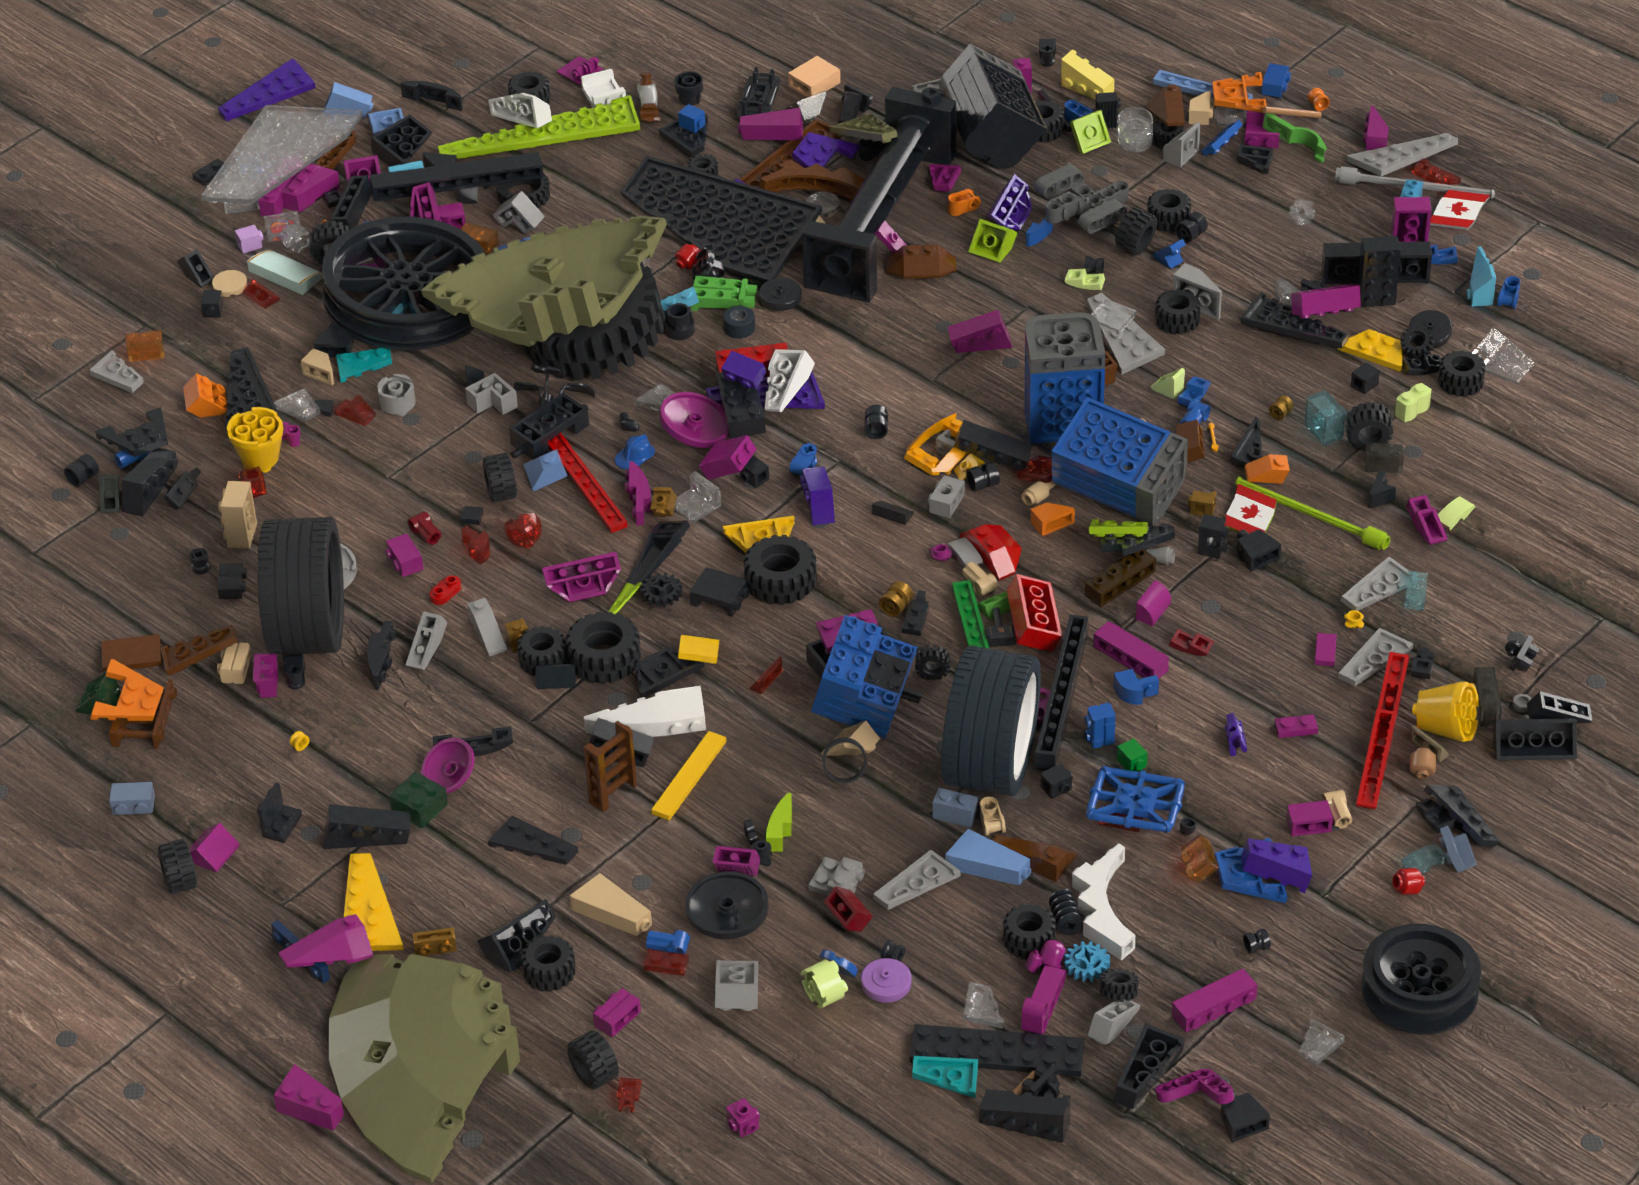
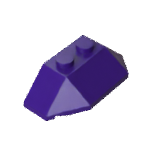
M1014 174L999 193L986 216L997 225L1020 231L1032 210L1028 184Z

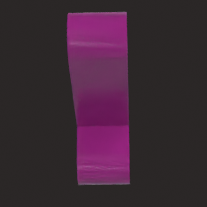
M1047 965L1044 966L1032 997L1026 998L1022 1008V1030L1044 1034L1064 986L1066 970Z

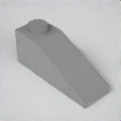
M486 598L467 603L469 620L488 656L507 651L497 621Z
M423 611L406 662L407 667L425 670L442 641L447 626L446 620L441 615Z
M1131 1000L1112 1002L1094 1013L1088 1036L1099 1044L1110 1043L1118 1037L1139 1011L1141 1005Z

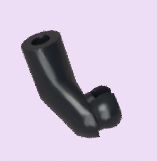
M620 413L621 428L626 431H638L639 423L629 419L628 413Z

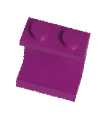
M1247 110L1245 145L1279 149L1280 133H1271L1262 128L1266 113Z

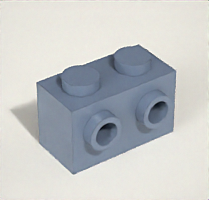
M152 782L112 783L110 794L112 815L153 813L155 794Z
M939 788L933 800V819L972 828L978 814V797Z

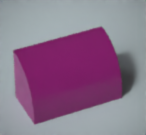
M1154 580L1136 603V620L1154 626L1171 604V595L1168 589L1159 581Z

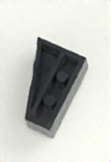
M598 718L588 743L595 747H601L616 735L615 723ZM632 730L635 766L644 767L654 737ZM617 744L604 754V758L617 749Z

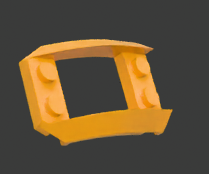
M957 413L938 421L923 431L907 447L904 459L930 475H939V472H944L947 475L951 474V470L971 453L953 447L940 461L919 447L930 437L942 430L951 431V436L956 438L962 421L956 419Z

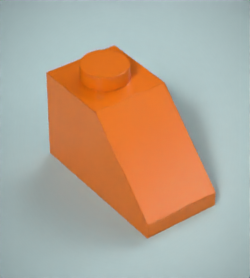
M1269 454L1244 466L1248 482L1283 484L1290 471L1287 455Z
M1044 503L1031 509V524L1042 536L1075 522V509L1073 507Z

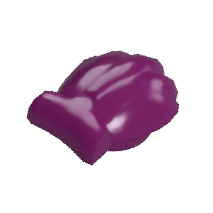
M945 544L929 548L932 558L937 561H946L953 553Z

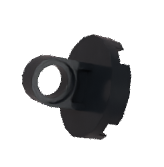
M709 248L699 250L695 257L698 260L696 266L692 265V279L695 280V276L716 278L724 276V264L714 260V251Z

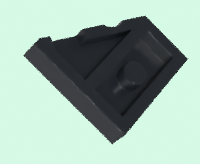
M1240 145L1237 161L1268 174L1274 149Z

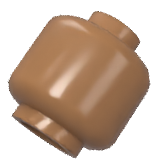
M1428 748L1416 749L1410 755V772L1419 779H1427L1429 776H1432L1436 772V755Z

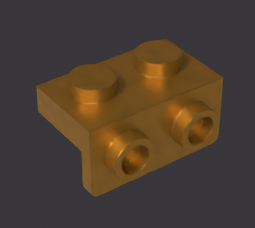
M454 927L413 933L415 955L428 956L457 951Z

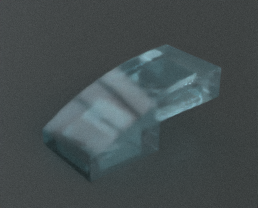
M1408 571L1404 608L1424 611L1428 573Z
M1433 844L1407 855L1402 859L1401 863L1406 868H1416L1421 873L1429 872L1432 865L1446 863L1447 859L1445 852L1436 844Z

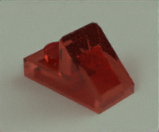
M359 394L352 401L344 399L335 409V415L366 426L376 416L375 412Z

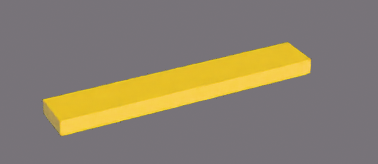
M711 731L707 732L651 809L652 815L670 821L725 745V736Z

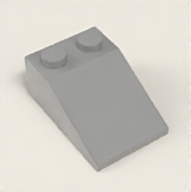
M1184 263L1173 275V290L1180 289L1194 293V296H1197L1201 303L1200 313L1219 320L1222 291L1200 269Z
M716 960L715 1008L723 1011L731 1009L751 1011L757 1009L758 961Z

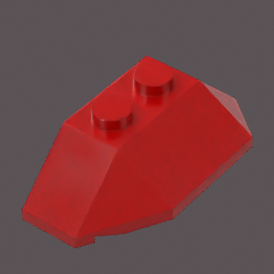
M984 524L960 533L961 538L965 537L975 547L984 565L999 581L1016 573L1022 548L1002 526Z

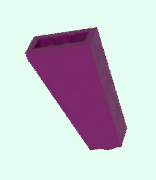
M800 108L741 116L740 123L737 124L738 133H742L743 140L803 139V120Z

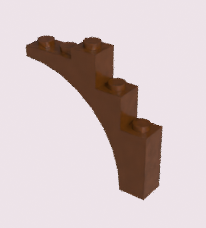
M788 160L779 164L776 172L761 178L759 188L771 192L794 189L816 190L853 200L865 179L845 167L831 172L817 163L804 168L794 161Z

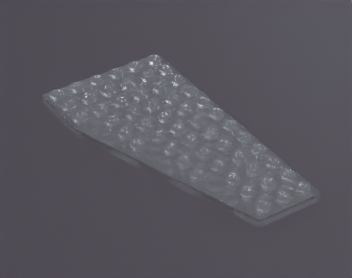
M265 105L202 193V201H209L210 203L225 202L226 204L242 203L243 205L254 203L346 140L361 119L362 110Z

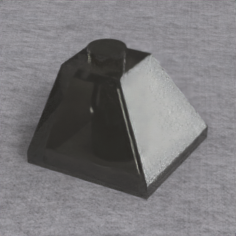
M823 91L797 101L787 107L786 110L800 108L803 122L805 124L811 123L815 120L814 117L820 114L827 92Z

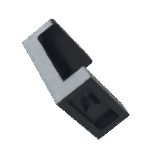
M706 567L689 591L690 605L698 607L701 601L727 608L728 616L733 617L735 612L740 610L743 600L749 596L748 580Z

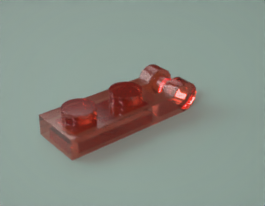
M1422 158L1418 164L1411 168L1414 175L1431 183L1458 186L1461 183V177L1430 164L1426 158Z

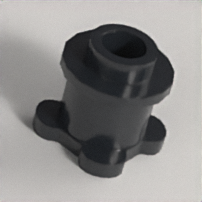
M763 840L754 842L751 849L756 850L759 854V865L770 866V857L772 856L770 843Z

